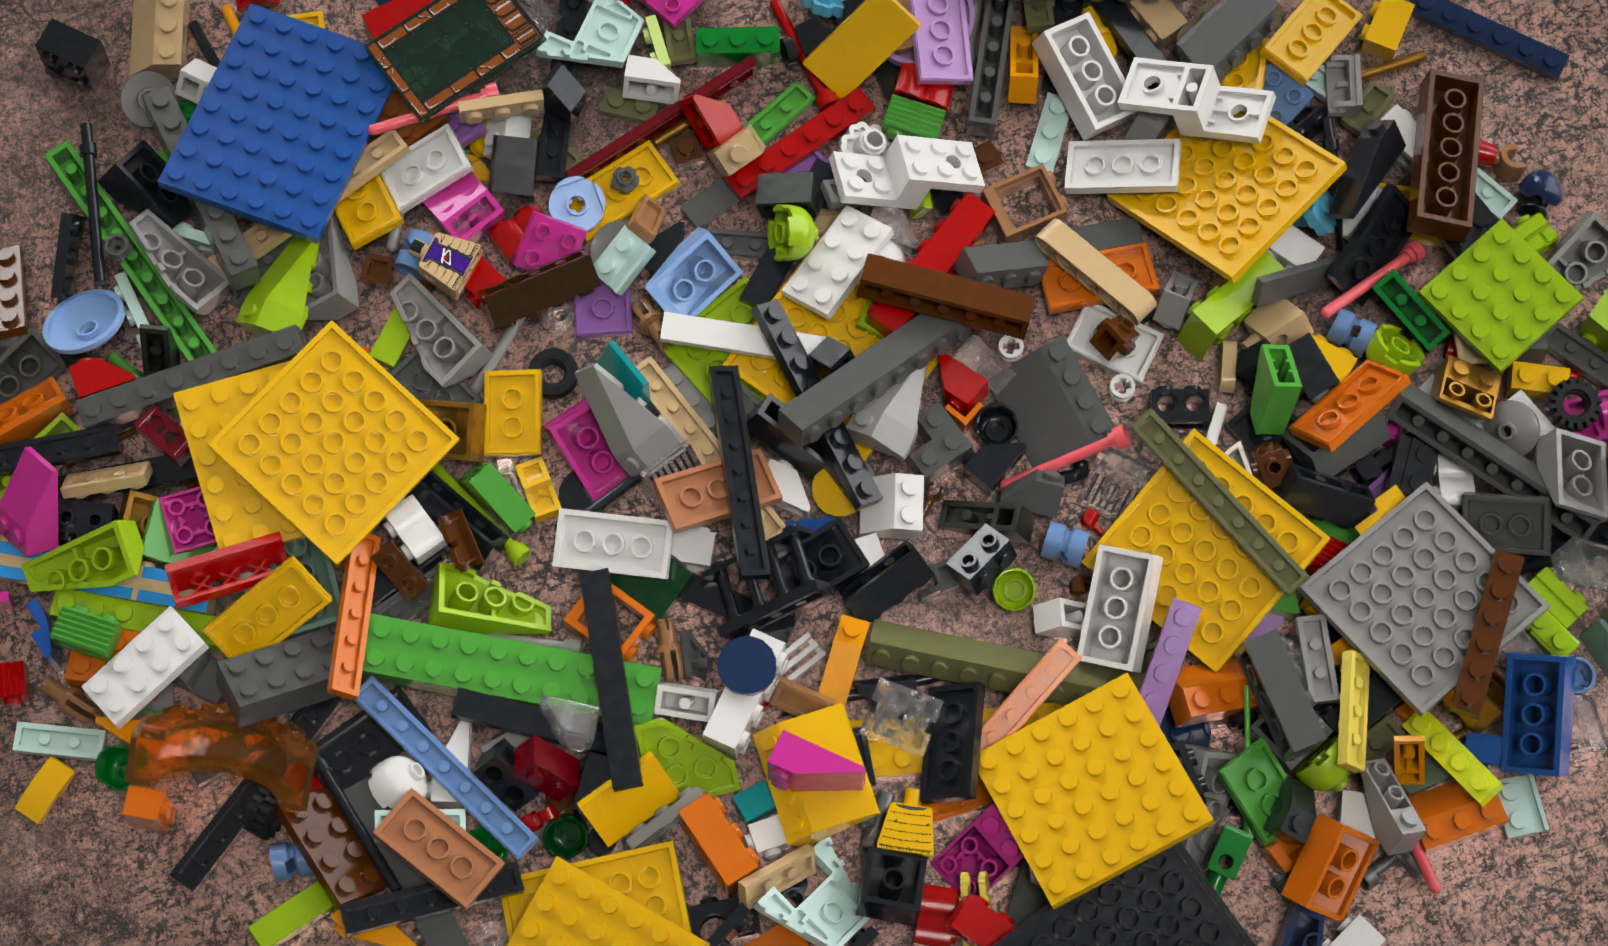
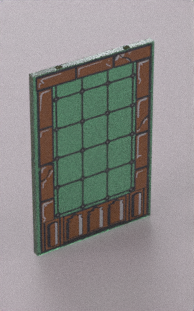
M434 0L363 47L375 62V65L378 66L404 100L407 107L411 109L420 123H423L547 42V39L517 0Z

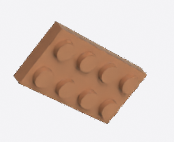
M761 447L751 450L760 508L780 503L783 496ZM721 459L653 480V488L674 534L730 518Z
M413 788L406 793L372 832V836L465 911L505 866L503 860Z

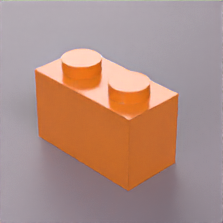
M129 785L122 815L132 827L167 833L169 825L173 826L177 810L173 808V802L164 791Z

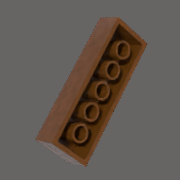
M1430 69L1420 84L1406 231L1461 243L1472 229L1485 80Z

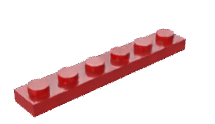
M858 87L764 150L760 156L732 175L726 176L724 182L742 203L757 192L758 175L771 172L783 174L816 151L844 134L851 125L857 124L875 113L876 107Z

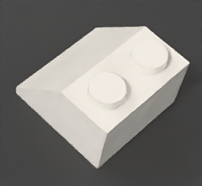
M891 473L872 477L883 499L877 504L859 509L858 536H866L876 532L879 538L902 540L909 538L915 541L923 531L924 475Z

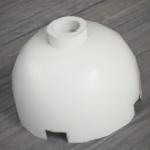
M391 756L370 770L372 777L368 780V785L373 797L383 809L388 806L393 809L411 788L424 798L427 795L428 780L425 771L419 763L410 758Z

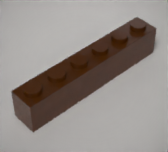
M870 253L867 254L856 296L1022 340L1025 339L1035 301V296L1023 292L1001 288L993 284L970 280L966 277H959L943 273L939 270H932Z

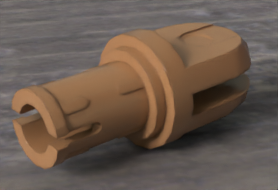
M640 298L639 301L647 312L646 315L642 313L635 302L631 305V309L639 320V330L644 335H651L659 349L667 350V345L664 342H660L664 314L661 311L654 310L646 298Z
M665 618L656 621L660 646L655 650L656 657L661 660L664 680L672 682L674 671L675 679L678 682L683 679L684 667L680 643H677L674 618H668V622H665Z
M48 676L43 680L42 683L46 684L47 687L40 685V692L58 702L60 712L65 715L71 714L86 723H91L95 720L92 714L97 715L99 707L94 706L93 701L85 697L81 689L76 686L67 688L52 676Z

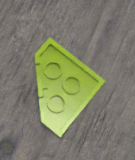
M663 717L634 724L641 757L651 750L680 793L691 786L693 789L696 786L702 788L705 793L709 792L712 797L741 790L735 761L731 757ZM677 798L676 800H674L673 802H671V803L669 804V806L673 805V804H674L675 802H677L679 799Z

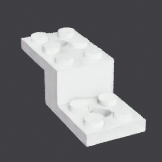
M1134 57L1117 103L1122 110L1173 115L1180 135L1260 144L1276 96L1274 91L1220 86L1213 65ZM1155 82L1160 83L1155 89H1147L1148 86ZM1240 111L1247 112L1241 118H1234V115Z
M897 135L884 156L833 151L829 157L841 203L917 210L930 189L981 193L985 187L972 142Z

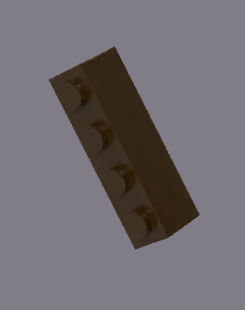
M581 249L478 291L489 322L496 329L499 327L500 329H506L515 325L516 320L524 317L533 318L540 315L545 308L563 306L568 303V299L574 296H587L595 291L594 288L601 286L590 254Z

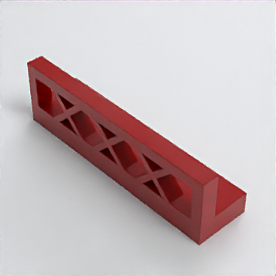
M279 531L166 564L164 567L176 607L180 609L251 588L273 571L267 569L269 565L279 562L283 563L288 558ZM245 572H251V573H253V574H252L250 577H248V578H244V579L239 578L240 574H242V573H245ZM218 580L224 581V583L221 586H210L212 582ZM187 589L195 590L193 594L180 597L178 593Z

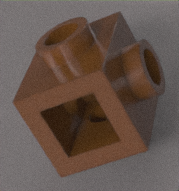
M1119 315L1112 319L1108 317L1097 326V332L1089 342L1108 361H1111L1119 356L1124 358L1135 349L1136 345L1134 342L1140 334L1135 330L1130 320Z
M1273 442L1262 443L1256 447V451L1250 453L1253 462H1250L1249 466L1253 476L1259 478L1264 485L1272 489L1280 486L1291 463L1293 464V460L1287 448L1283 449L1277 442L1274 444Z

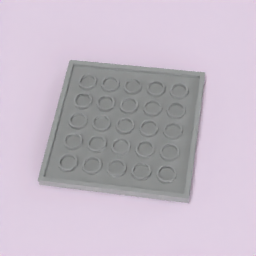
M1426 481L1314 573L1298 591L1320 614L1326 617V620L1361 654L1365 661L1393 690L1422 717L1456 688L1495 549ZM1521 576L1518 580L1499 651L1550 608V605Z

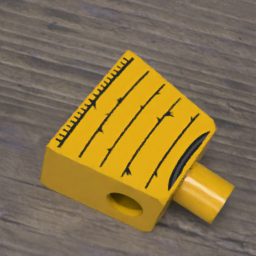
M906 788L904 803H890L877 842V848L928 857L927 861H934L933 808L921 806L919 789Z

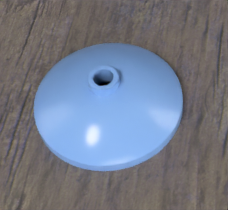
M92 289L77 293L62 301L50 312L43 325V338L51 350L61 354L76 355L95 350L108 342L118 332L125 318L124 303L116 293L110 290Z

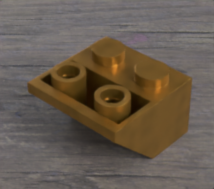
M1448 355L1435 373L1430 395L1439 402L1491 422L1502 376Z

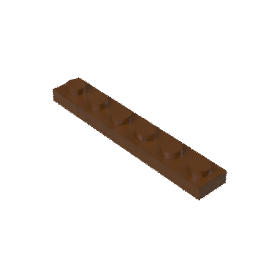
M1496 549L1494 552L1449 711L1477 720L1481 715L1525 557Z

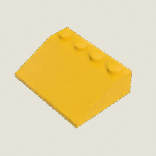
M843 703L778 722L753 734L788 845L801 847L805 844H815L880 814L867 773L863 790L795 792L789 788L787 791L773 786L771 780L768 779L767 761L783 730L864 766Z

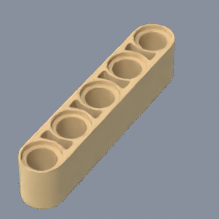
M1053 219L1034 237L1040 250L1117 314L1130 320L1134 326H1137L1157 306V302L1151 293L1061 220Z

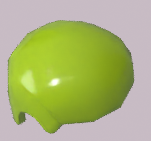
M1017 567L1004 569L994 579L992 584V595L996 603L1000 607L1012 612L1026 609L1034 601L1037 590L1033 577L1024 569Z

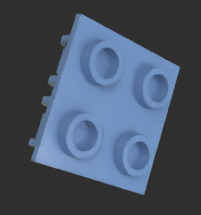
M1270 62L1267 65L1263 90L1274 91L1276 96L1270 116L1287 125L1293 121L1302 109L1304 110L1310 106V100L1315 94Z

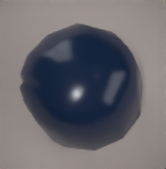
M1535 170L1528 174L1519 184L1520 191L1527 198H1531L1534 195L1541 196L1542 205L1548 203L1552 206H1558L1564 200V189L1561 181L1555 174L1547 170Z

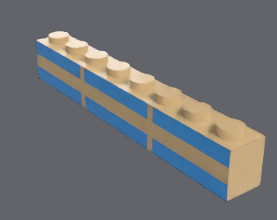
M0 536V580L28 585L21 565L49 551L26 557L8 539ZM141 561L137 576L116 586L72 589L162 607L172 606L174 609H177L166 570L157 569L156 564L147 561ZM215 581L210 586L217 587L220 586V583ZM187 589L178 593L180 597L193 594L195 590ZM217 598L178 610L213 616Z

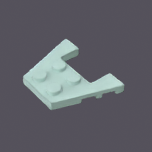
M586 0L591 2L592 6L575 40L570 41L546 30L544 38L541 40L536 51V56L623 68L645 20L620 0Z
M830 837L819 841L813 847L815 848L816 865L827 875V879L797 908H794L774 886L753 906L756 911L816 946H843L870 919L855 915L859 889L856 883H851L843 868L845 863L843 860L840 861L831 846L833 841Z

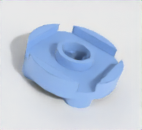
M572 176L560 181L552 191L549 199V213L551 217L584 228L587 232L594 229L603 218L605 197L601 188L594 182L584 177ZM573 198H577L579 202L584 201L585 205L581 207V212H576V210L569 208L572 205Z

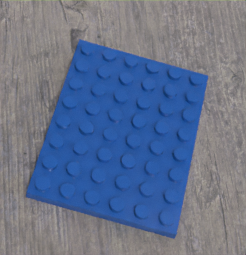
M251 3L157 181L158 187L318 244L372 136L368 132V127L371 124L378 123L395 86L366 49V46L369 44ZM389 51L385 53L396 68L403 64L402 59L397 54ZM401 56L404 61H407L406 57ZM403 65L397 69L401 75L406 65Z

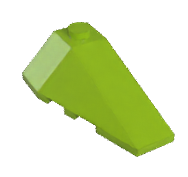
M294 236L261 277L260 282L246 296L236 322L258 337L295 324L302 330L308 317L309 308L305 306L307 294L312 293L313 284L309 280L311 271L316 267L319 243L316 244Z
M115 520L21 566L30 592L111 587L139 574L144 545L135 520Z
M439 562L429 601L428 624L478 634H550L551 606L522 592H511L501 587V582L492 579L490 582L476 575L477 571L473 569L460 573L459 568L455 569V564Z

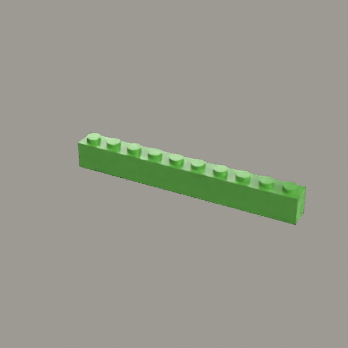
M67 140L44 156L51 170L89 222L84 162L69 140ZM97 182L102 242L105 245L106 239L113 234H121L129 239L128 242L132 244V252L126 256L125 260L119 261L117 264L122 271H125L129 281L159 324L170 327L180 354L188 362L217 352L186 306L173 295L129 229L124 218ZM117 246L115 250H120L121 247Z

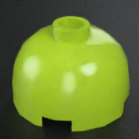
M777 204L772 209L776 212L774 220L768 221L767 237L769 249L775 247L776 255L774 260L790 262L799 260L810 252L814 242L817 241L818 227L814 224L807 210L795 205Z
M1382 324L1373 333L1366 347V358L1411 376L1419 369L1421 362L1425 358L1421 346L1414 338L1409 341L1406 337L1399 334L1403 329L1391 324Z
M1335 736L1321 745L1317 753L1309 760L1306 759L1293 772L1298 781L1309 786L1315 793H1326L1332 789L1337 793L1350 782L1347 777L1351 771L1337 765L1338 738Z

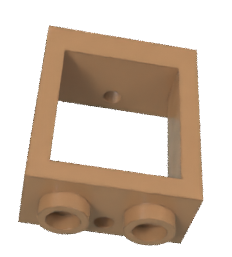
M1043 163L982 190L980 200L996 211L992 224L1002 243L1019 242L1026 239L1027 236L1035 235L1055 218L1062 222L1066 221L1069 210L1068 202L1063 194L1059 195L1056 189V179L1051 171L1047 172ZM1038 183L1053 213L1015 229L1000 199Z

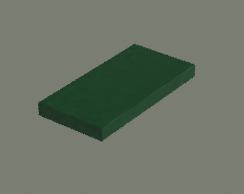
M599 508L597 511L599 513H608L602 508ZM672 558L668 580L610 573L611 583L655 614L656 620L663 619L695 575Z

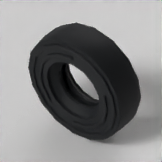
M556 348L542 350L530 361L528 369H541L543 372L545 367L551 364L562 367L564 377L560 382L551 384L542 377V397L551 400L564 398L577 385L578 380L574 374L578 370L577 363L564 350Z

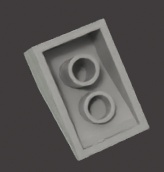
M1560 428L1553 429L1536 443L1537 468L1555 506L1606 521L1608 519L1606 443Z

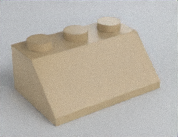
M133 0L130 78L137 73L145 71L157 72L166 78L179 77L180 70L187 65L189 0Z

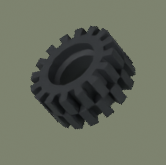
M1569 378L1566 381L1560 382L1547 397L1548 401L1545 408H1548L1547 416L1553 419L1551 423L1554 426L1557 424L1560 426V429H1567L1570 432H1580L1588 428L1598 419V414L1602 410V407H1600L1602 397L1598 398L1597 395L1600 393L1597 388L1594 390L1591 387L1593 384L1590 381L1585 383L1583 378L1578 380ZM1574 394L1582 398L1585 405L1582 414L1573 416L1565 411L1563 401L1566 396Z
M273 782L265 783L263 787L258 789L257 795L253 794L251 803L248 802L246 806L248 809L243 813L242 827L262 840L267 841L269 838L274 837L275 831L279 832L282 825L275 811L279 805L294 800L293 794Z

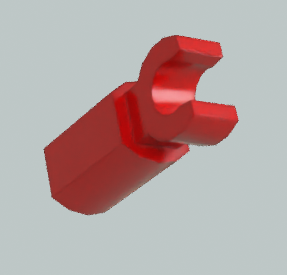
M552 804L538 813L534 810L519 819L532 832H535L543 827V823L560 813L555 804Z

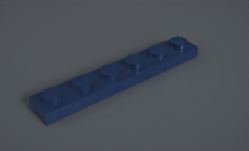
M1449 0L1410 1V3L1415 4L1411 17L1556 83L1570 56Z

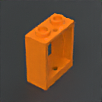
M612 584L614 599L642 618L641 622L622 645L624 661L631 662L639 651L637 646L643 639L647 641L657 628L654 625L656 618L655 614ZM582 595L563 621L566 629L577 637H582L583 641L590 645L588 628L582 625L586 620Z

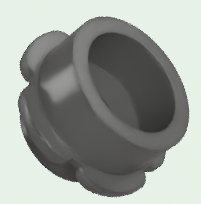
M629 166L625 168L619 167L613 172L612 185L619 192L630 193L638 186L639 176L636 175L634 168ZM624 177H627L628 180H627V181H623V178H624Z
M113 234L105 241L104 254L108 259H113L116 262L123 261L127 255L131 254L132 244L128 242L129 239L126 236ZM117 246L121 247L120 250H115Z

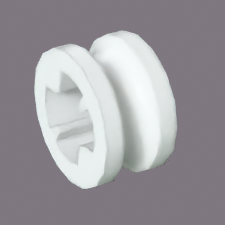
M1007 335L1003 336L999 341L997 349L1000 359L1008 363L1018 361L1022 357L1024 344L1022 339ZM1008 343H1013L1014 348L1018 347V349L1014 350L1013 354H1009L1007 349H1003L1008 346Z
M1127 374L1114 376L1109 385L1111 398L1117 402H1127L1134 395L1135 381ZM1120 382L1125 383L1124 387L1129 386L1125 394L1119 393L1120 389L1115 390Z

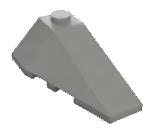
M148 208L129 222V229L173 295L195 314L208 315L225 301L231 287L225 274Z
M335 211L320 239L316 267L310 274L309 282L313 286L312 293L307 294L305 306L309 308L306 320H339L359 309L357 283Z
M1586 211L1545 259L1577 291L1585 289L1599 279L1608 276V223L1593 211Z
M410 272L390 292L401 319L405 322L411 335V341L421 357L424 369L442 387L446 388L474 376L494 355Z
M594 363L576 370L574 374L613 456L630 477L651 471L684 445V439L661 414L658 417L644 407L646 405L645 401L640 397L635 400L626 393L624 385L599 364Z
M927 365L920 370L917 369L912 372L902 383L893 385L880 398H874L858 413H853L846 429L855 444L902 460L906 459L918 434L917 422L922 406L921 394L922 387L925 385Z
M1185 744L1186 749L1192 748L1198 762V765L1194 766L1196 775L1203 774L1209 791L1204 793L1205 806L1215 824L1181 841L1199 868L1203 870L1218 838L1216 830L1222 818L1226 819L1230 812L1227 806L1231 796L1215 771L1239 753L1201 745ZM1179 757L1178 759L1181 765L1183 766L1184 770L1186 771L1181 757Z

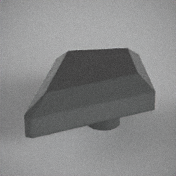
M683 630L680 634V646L684 673L695 680L706 682L707 669L712 668L713 661L711 657H708L707 651L688 630Z

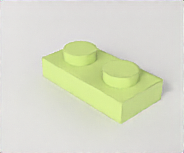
M656 14L645 17L646 28L641 30L645 44H651L653 52L649 53L650 58L657 59L671 71V62Z

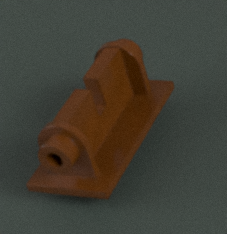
M462 508L438 516L439 524L437 527L440 528L446 544L450 543L452 546L449 551L455 563V569L459 568L460 573L471 569L472 566L484 563L485 561Z
M392 540L385 543L378 552L370 557L408 602L430 586L426 577L422 576Z

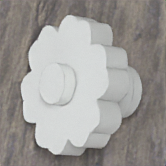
M862 121L851 125L847 129L846 134L838 142V152L884 156L892 143L887 141L889 138L881 132L882 128L878 124H873L869 127L868 124Z

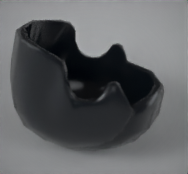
M1002 402L989 403L983 407L977 415L975 422V431L981 443L996 445L1014 442L1019 428L1015 411Z

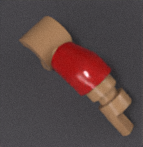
M1480 137L1478 165L1493 167L1494 165L1496 174L1501 179L1509 182L1518 181L1527 168V165L1523 162L1516 163L1511 161L1517 150V144L1506 145L1501 151H1498L1497 146L1482 140Z

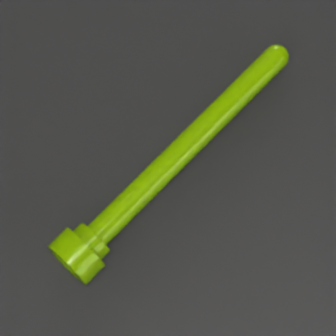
M439 463L431 470L509 537L504 548L507 554L506 558L514 567L521 565L528 559L532 552L524 542L514 541Z

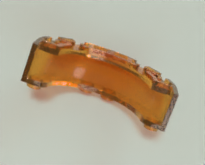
M202 703L201 709H188L184 704L165 707L163 713L159 715L149 713L137 723L130 739L125 782L133 783L137 787L146 788L158 783L167 776L181 772L205 771L211 774L223 772L233 774L237 778H248L265 786L274 794L277 803L283 806L286 811L294 813L307 812L318 747L314 739L308 740L305 737V730L292 722L286 724L276 722V717L238 728L226 704Z

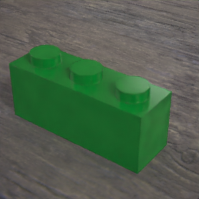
M779 26L696 28L697 68L733 67L750 55L757 62V66H780Z
M1392 269L1372 287L1429 352L1433 353L1453 335L1395 269Z

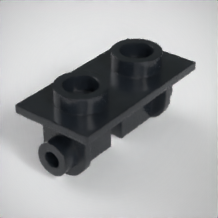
M1325 103L1318 107H1306L1293 119L1294 123L1289 122L1286 126L1311 140L1323 131L1322 119L1327 118Z

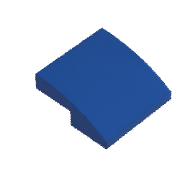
M35 598L26 603V606L37 621L40 629L30 635L46 660L58 673L62 670L61 646L58 647L50 639V634L54 627L53 622Z

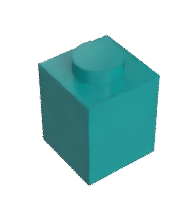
M764 780L732 797V803L746 828H748L749 824L763 820L777 812L770 788Z

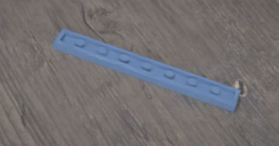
M371 676L360 686L359 697L354 701L518 862L540 841L511 810L374 676Z

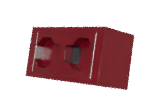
M154 404L133 425L143 438L178 467L181 468L191 457L183 428Z

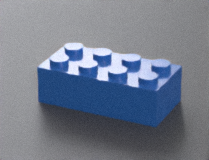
M1520 652L1507 653L1501 772L1555 777L1569 776L1576 657Z

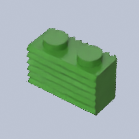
M892 94L881 132L893 141L897 135L938 139L946 110Z
M74 604L73 608L63 605L50 634V639L58 647L61 646L62 648L109 662L123 633L122 627L117 622L118 619L107 613H101L100 617L90 614V609L79 604Z

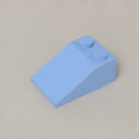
M698 226L674 249L644 288L663 311L697 316L744 272L708 230Z

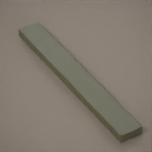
M1149 408L1129 427L1288 598L1310 579V576L1152 408Z

